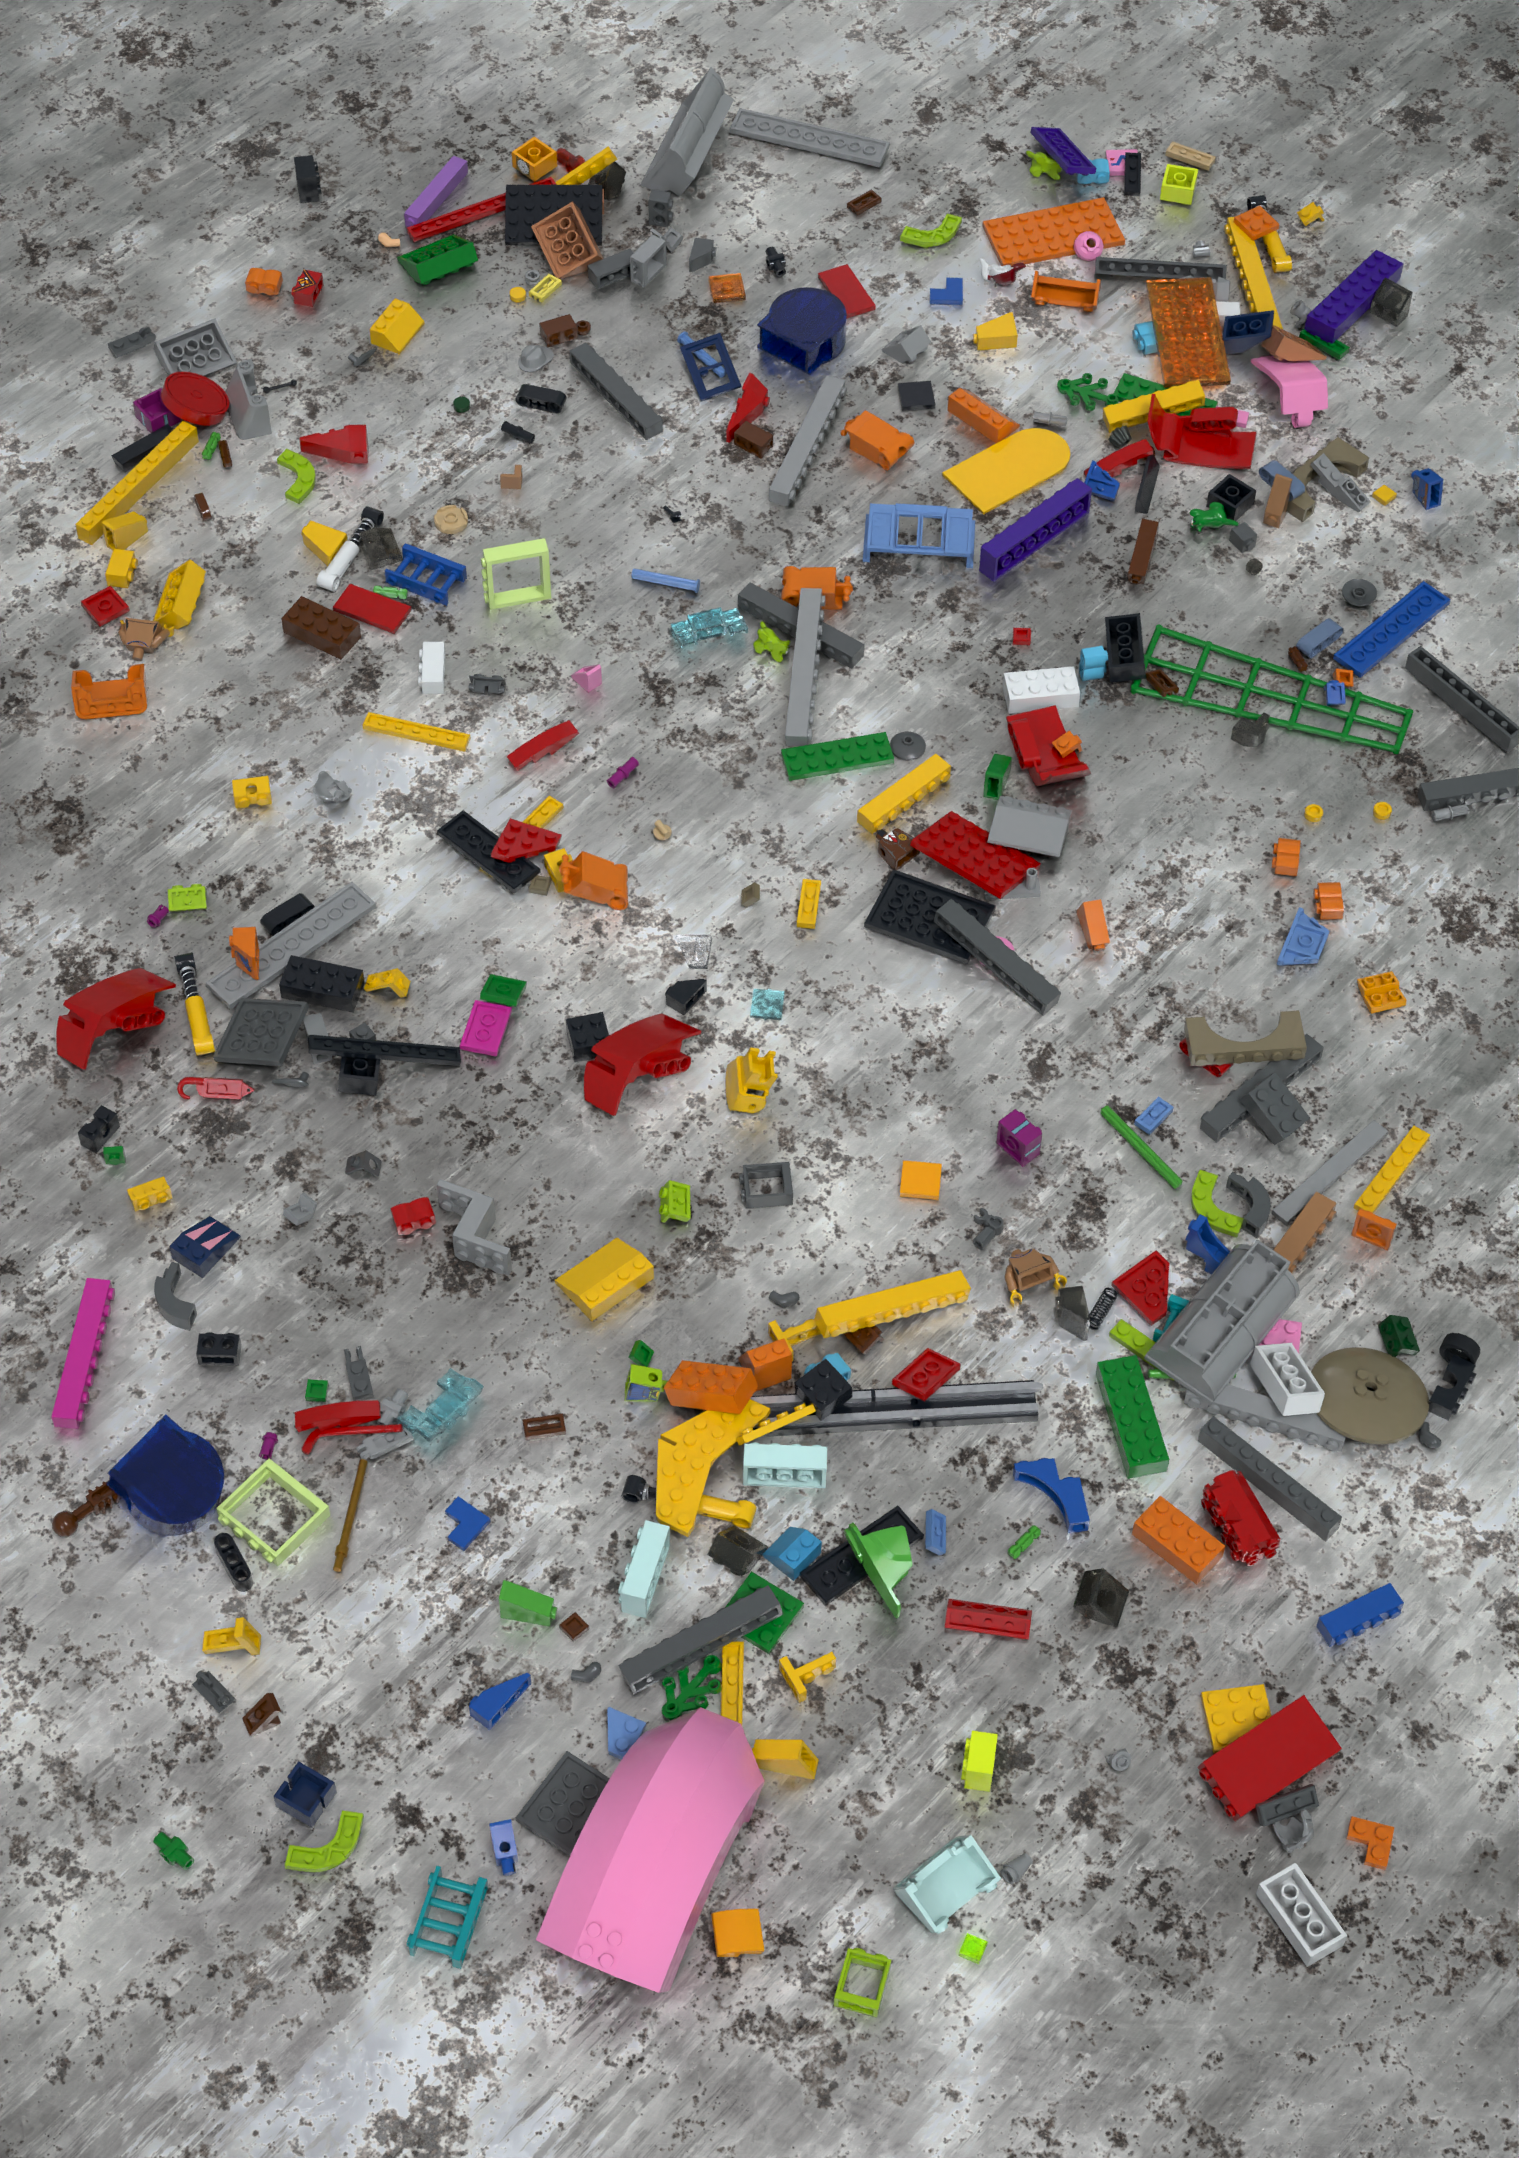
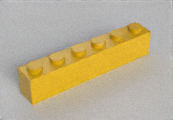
M1199 380L1189 381L1183 385L1172 386L1169 389L1152 393L1156 394L1161 407L1167 413L1177 414L1205 405V394ZM1152 394L1141 395L1135 399L1125 400L1121 403L1104 407L1103 419L1108 432L1112 433L1117 427L1121 428L1125 425L1129 428L1146 423Z
M934 754L857 810V822L871 834L881 830L885 824L895 820L899 814L907 811L911 805L921 801L926 794L933 792L937 786L947 782L951 776V765L939 755Z

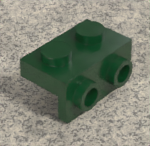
M1389 1315L1378 1325L1387 1353L1392 1357H1396L1400 1353L1416 1355L1420 1352L1408 1317Z

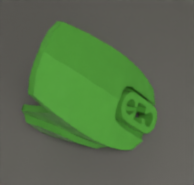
M852 1522L844 1530V1534L858 1561L863 1564L864 1569L894 1617L898 1618L901 1612V1604L892 1589L908 1574V1570L912 1567L906 1529L904 1526H896L862 1536L857 1526Z

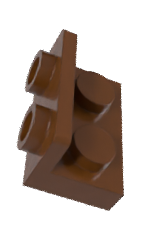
M876 1325L861 1328L855 1332L843 1333L864 1355L878 1341L883 1342L885 1340L881 1336L883 1332Z

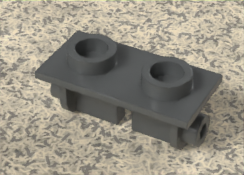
M469 675L471 681L469 683V690H472V692L485 693V687H488V694L501 695V693L505 692V686L502 685H506V681L501 676Z
M201 1670L196 1674L197 1680L192 1685L218 1713L222 1712L236 1700L209 1671L203 1672Z

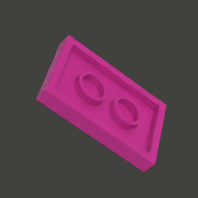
M475 1000L460 1043V1050L497 1057L512 1013V1007Z

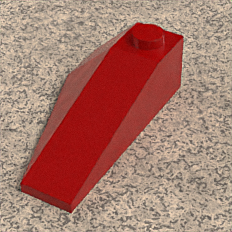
M753 373L748 374L743 384L742 398H738L736 412H733L726 430V442L728 443L734 439V432L745 421L752 423L763 413L765 407L769 405L768 389Z
M346 425L344 429H330L328 433H315L300 437L299 439L301 452L351 464L368 463L369 446L366 425Z

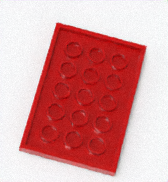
M950 811L913 838L910 844L913 848L999 899L1026 880L1027 869L1035 868L1039 870L1041 865L1034 858L1027 856L1016 848L987 843L988 831L983 830L953 811Z

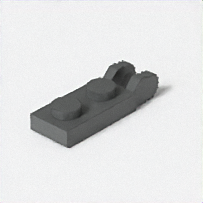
M143 327L139 332L137 331L108 343V348L118 358L154 342L156 335L151 333L150 327Z
M361 1346L356 1347L359 1360L351 1362L349 1349H344L347 1362L345 1364L354 1401L374 1397Z

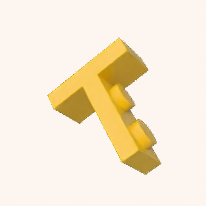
M814 1319L806 1320L799 1326L790 1327L785 1332H782L776 1320L768 1323V1334L773 1342L785 1339L792 1353V1362L794 1351L791 1346L821 1334Z
M244 1617L236 1618L235 1627L204 1631L202 1651L205 1654L246 1649L252 1656L260 1655L261 1634Z
M833 1652L797 1669L793 1668L787 1656L779 1659V1670L798 1703L805 1701L807 1698V1690L803 1683H811L816 1677L822 1674L827 1675L836 1668V1657Z

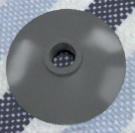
M1352 579L1344 584L1342 595L1352 605L1367 606L1375 601L1377 590L1367 580Z
M905 731L896 734L891 739L890 747L893 755L897 758L915 760L924 754L926 743L919 734Z

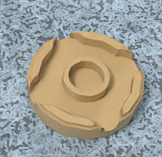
M447 505L437 510L436 515H434V524L442 533L457 534L467 527L468 515L463 508H457L456 505Z

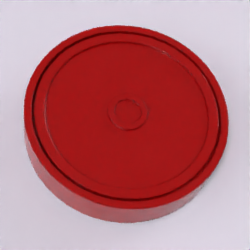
M172 373L166 378L161 390V399L164 405L177 417L193 424L204 426L216 425L224 419L230 402L226 392L214 381L196 373Z

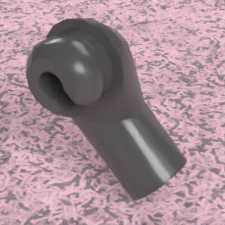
M773 1290L769 1295L771 1301L783 1308L796 1304L800 1298L797 1292L781 1295Z
M1424 1422L1419 1429L1420 1441L1430 1448H1439L1441 1446V1439L1432 1434L1429 1423Z
M592 1662L584 1671L573 1669L571 1680L592 1682L601 1673L600 1663Z

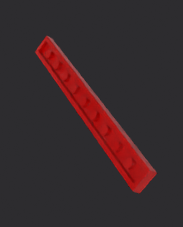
M549 177L529 185L557 184L552 177ZM506 193L407 227V233L413 242H417L504 211L506 208Z

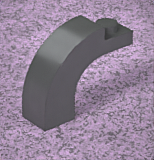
M1232 1172L1228 1176L1226 1188L1245 1199L1250 1206V1211L1243 1218L1241 1229L1258 1239L1266 1228L1270 1214L1271 1202L1269 1194L1256 1178L1252 1177L1248 1182L1243 1176Z
M171 1262L169 1269H165L163 1277L157 1276L155 1280L154 1292L158 1309L170 1324L190 1331L197 1316L195 1304L179 1300L173 1295L181 1276L179 1263Z

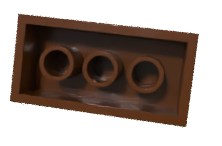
M303 596L281 618L284 633L340 660L344 658L361 638L360 623Z

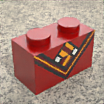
M303 270L301 276L299 275L297 278L296 286L292 288L291 295L294 297V304L314 306L324 286L322 273Z

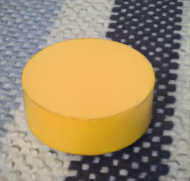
M522 287L512 288L510 290V299L513 302L524 301L526 299L525 289Z
M1378 802L1374 805L1373 815L1377 819L1386 820L1391 816L1392 807L1388 803Z
M1316 804L1308 805L1304 816L1310 822H1318L1322 819L1323 809Z

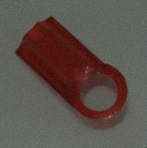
M562 147L557 150V161L565 166L568 173L585 162L582 156L577 155L575 157Z

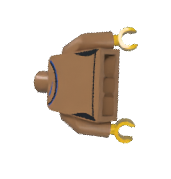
M126 618L125 623L123 620L120 621L121 626L118 632L122 643L126 645L128 650L133 651L132 659L142 661L144 653H153L167 637L174 635V626L168 628V625L164 624V629H162V626L157 621Z
M1016 1249L1012 1252L1009 1258V1265L1005 1271L1007 1288L1012 1294L1010 1297L1011 1306L1014 1307V1298L1019 1299L1020 1305L1022 1304V1295L1017 1292V1289L1023 1291L1055 1278L1053 1286L1056 1290L1060 1289L1059 1282L1065 1287L1067 1279L1065 1276L1059 1275L1058 1272L1060 1271L1051 1256L1039 1253L1035 1249H1029L1024 1252Z

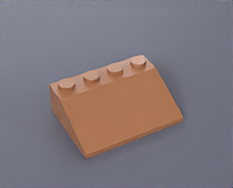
M573 202L531 226L555 277L560 280L588 271L587 265L603 259L580 209Z
M1275 325L1272 326L1271 337L1261 342V346L1266 348L1265 350L1269 351L1270 354L1280 361H1283V359L1287 361L1326 360L1327 358L1308 341Z

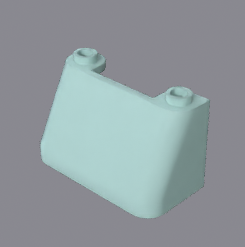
M971 1835L958 1836L948 1842L900 1881L893 1890L931 1933L939 1934L947 1929L948 1918L979 1892L986 1891V1893L994 1890L997 1887L996 1883L1002 1878Z

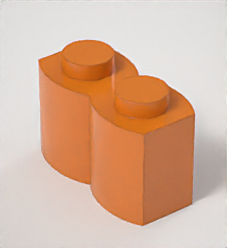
M251 268L245 281L246 291L253 294L278 295L283 282L282 272Z
M1278 838V843H1274L1273 854H1276V857L1272 859V868H1275V874L1297 876L1301 840Z
M1340 882L1318 883L1317 888H1314L1313 891L1314 900L1317 899L1315 904L1316 914H1319L1320 920L1342 919L1344 906Z

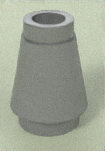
M1024 1853L1004 1864L1001 1870L1003 1879L1009 1884L1019 1882L1033 1863L1031 1857Z

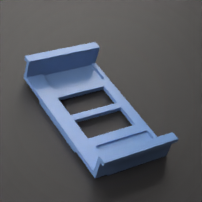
M870 503L869 514H866L863 562H870V552L967 557L966 568H973L975 520H972L973 509L947 508V506ZM899 516L918 517L917 545L898 544ZM923 518L942 519L941 547L922 546Z

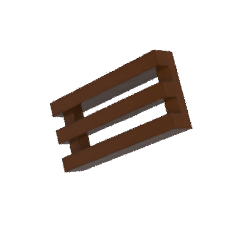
M871 189L848 202L847 208H851V211L855 212V215L858 216L881 203L882 198Z
M1161 669L1146 673V680L1162 697H1166L1167 694L1170 696L1173 692L1175 694L1179 692V687Z
M563 1413L522 1419L525 1440L566 1434ZM560 1421V1423L548 1424L549 1422ZM540 1424V1426L528 1427L529 1425Z

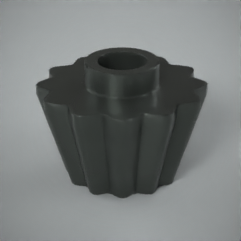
M1125 425L1114 429L1108 440L1118 448H1122L1132 438L1128 427Z

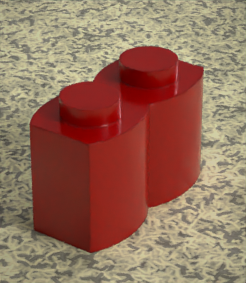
M428 1197L418 1198L410 1203H402L390 1208L398 1235H409L417 1229H429L432 1225L436 1224L435 1215Z

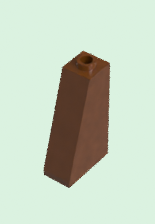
M1142 518L1128 571L1127 581L1133 584H1145L1158 539L1159 522Z

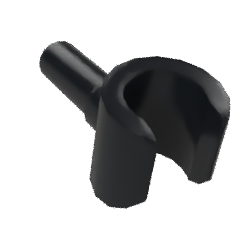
M666 505L663 507L670 515L672 523L682 521L680 511L673 512Z

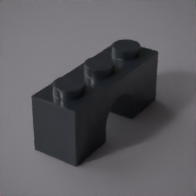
M1453 1355L1442 1379L1450 1383L1453 1388L1446 1389L1437 1385L1429 1400L1428 1411L1448 1421L1452 1414L1456 1415L1461 1405L1458 1403L1459 1400L1465 1399L1469 1390L1466 1387L1468 1383L1472 1385L1477 1375L1474 1373L1476 1365Z

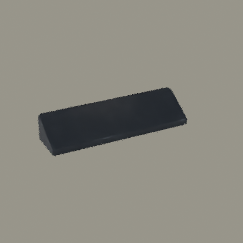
M1154 455L1148 456L1135 505V512L1147 514L1149 511L1160 468Z

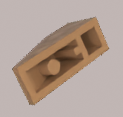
M1279 474L1275 475L1265 509L1264 524L1279 528L1287 512L1293 479Z

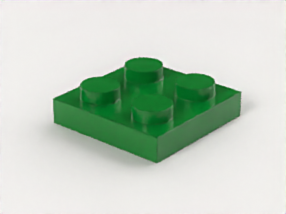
M490 974L480 993V999L490 1003L496 1002L506 1006L517 1007L526 989L527 981Z

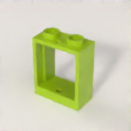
M848 1948L834 1997V2006L877 2018L891 1968V1959L882 1954L872 1955L866 1953L865 1950L860 1948ZM851 1963L883 1971L875 2000L844 1992Z

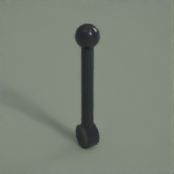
M291 380V382L273 387L266 386L263 388V392L267 394L271 390L290 385L296 386L297 381Z

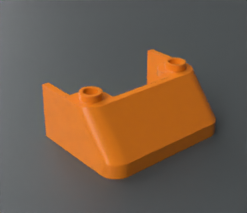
M1035 271L1031 299L1035 301V305L1044 306L1045 303L1084 308L1083 311L1093 312V309H1097L1101 281L1097 279V283L1039 276V272Z

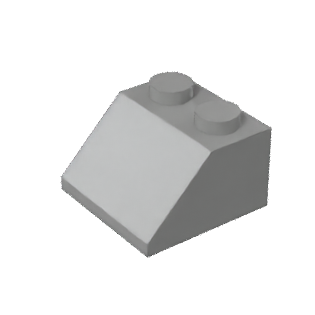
M920 325L902 331L881 350L900 363L906 361L910 363L917 358L916 355L918 353L920 354L927 350L926 346L931 343V340Z

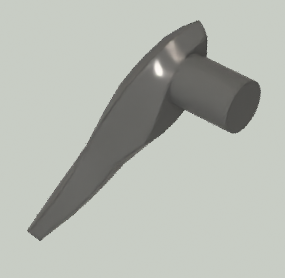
M377 347L361 354L359 358L351 353L348 359L354 363V366H359L374 354Z
M302 1072L300 1078L272 1080V1083L291 1087H304L309 1085L306 1082L309 1074Z

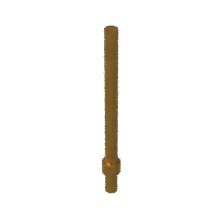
M361 1459L359 1462L340 1543L336 1546V1559L333 1570L336 1572L341 1571L344 1558L348 1554L349 1548L347 1545L368 1461L365 1459Z

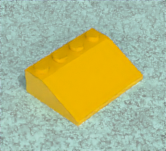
M616 1237L555 1279V1283L592 1322L654 1279V1266L641 1252Z

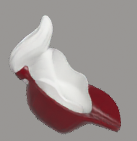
M979 258L982 278L989 281L994 280L997 284L1004 286L1014 283L1016 281V273L1026 267L1021 262L1012 266L988 265L983 258Z

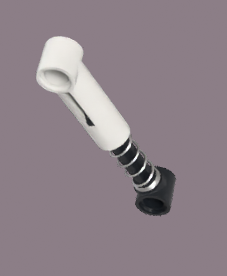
M369 506L363 509L361 523L355 529V533L351 535V539L344 542L326 570H322L317 578L318 587L332 592L337 590L341 577L359 553L358 546H361L365 536L369 535V530L381 526L384 519L383 511Z

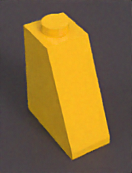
M1013 312L976 326V334H973V343L976 344L977 350L1017 347L1018 334Z
M134 511L102 522L106 546L111 550H125L148 532L146 518Z
M311 520L307 526L303 527L301 532L304 545L327 566L344 542L348 541L347 533Z
M755 1739L752 1751L759 1769L815 1779L819 1759L803 1740Z

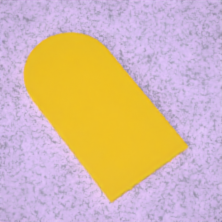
M1041 428L1024 429L942 472V475L984 515L1062 472L1069 463L1070 449L1067 442L1060 435L1050 430Z

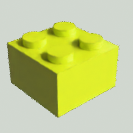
M1167 164L1161 186L1160 200L1191 205L1197 184L1198 169Z
M972 1731L971 1738H966L961 1780H965L964 1788L990 1792L998 1734Z

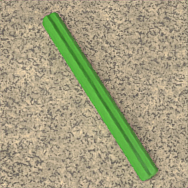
M1106 1105L1101 1109V1115L1173 1188L1177 1189L1182 1185V1179L1110 1106Z

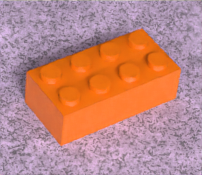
M685 1360L681 1361L664 1386L671 1406L741 1414L758 1388L751 1368Z
M1159 1496L1133 1525V1536L1196 1585L1223 1558L1225 1545L1162 1496Z

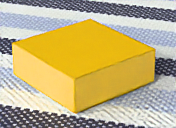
M1382 485L1373 492L1372 497L1386 506L1396 498L1397 493L1386 485Z

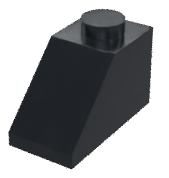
M707 980L677 981L665 993L666 1005L684 1016L707 992Z

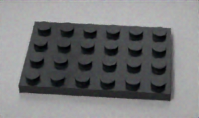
M506 185L505 245L540 246L531 226L573 202L580 209L597 246H602L603 186Z
M893 869L864 922V927L968 964L972 954L934 922L936 911L952 899L959 903L966 912L973 915L980 924L987 927L995 912L996 905Z

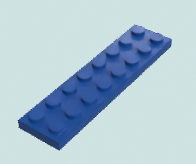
M1423 581L1336 652L1333 659L1346 669L1353 670V673L1361 678L1450 604L1451 599Z

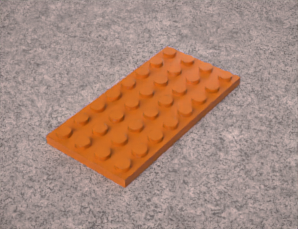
M1104 197L983 221L982 225L1001 266H1012L1020 262L1030 264L1076 255L1074 242L1081 233L1086 231L1094 232L1101 237L1103 249L1125 245V238ZM1087 240L1086 243L1088 247H1095V242L1093 240Z

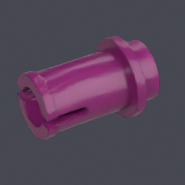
M162 904L159 905L155 912L147 917L148 925L153 928L160 926L162 919L169 913V909Z
M266 1432L262 1437L263 1444L259 1457L268 1460L269 1458L272 1459V1453L275 1444L278 1443V1439L275 1433Z

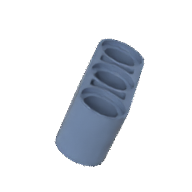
M1272 460L1259 469L1260 477L1271 487L1276 474L1293 479L1289 501L1305 493L1304 484L1276 460Z
M1328 618L1300 638L1296 647L1308 658H1313L1340 638L1344 629L1331 618Z

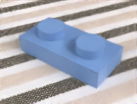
M1158 1096L1135 1120L1134 1125L1150 1135L1173 1112L1174 1107Z
M930 1509L926 1511L925 1548L940 1556L946 1553V1516Z

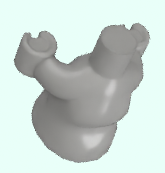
M1302 300L1297 301L1290 310L1292 315L1299 318L1295 324L1298 330L1306 323L1307 315L1311 312L1310 308L1306 307Z

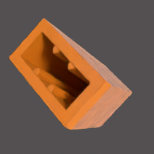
M1099 899L1083 902L1076 912L1088 949H1094V951L1104 950L1110 943L1102 901Z

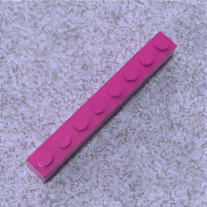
M86 1279L51 1416L54 1427L79 1429L80 1422L84 1421L85 1410L83 1409L84 1405L89 1402L88 1389L93 1385L94 1376L92 1373L93 1369H96L98 1365L97 1353L101 1352L102 1349L101 1337L102 1334L106 1333L107 1324L105 1321L106 1317H109L111 1313L110 1301L114 1300L115 1288H112L111 1280Z

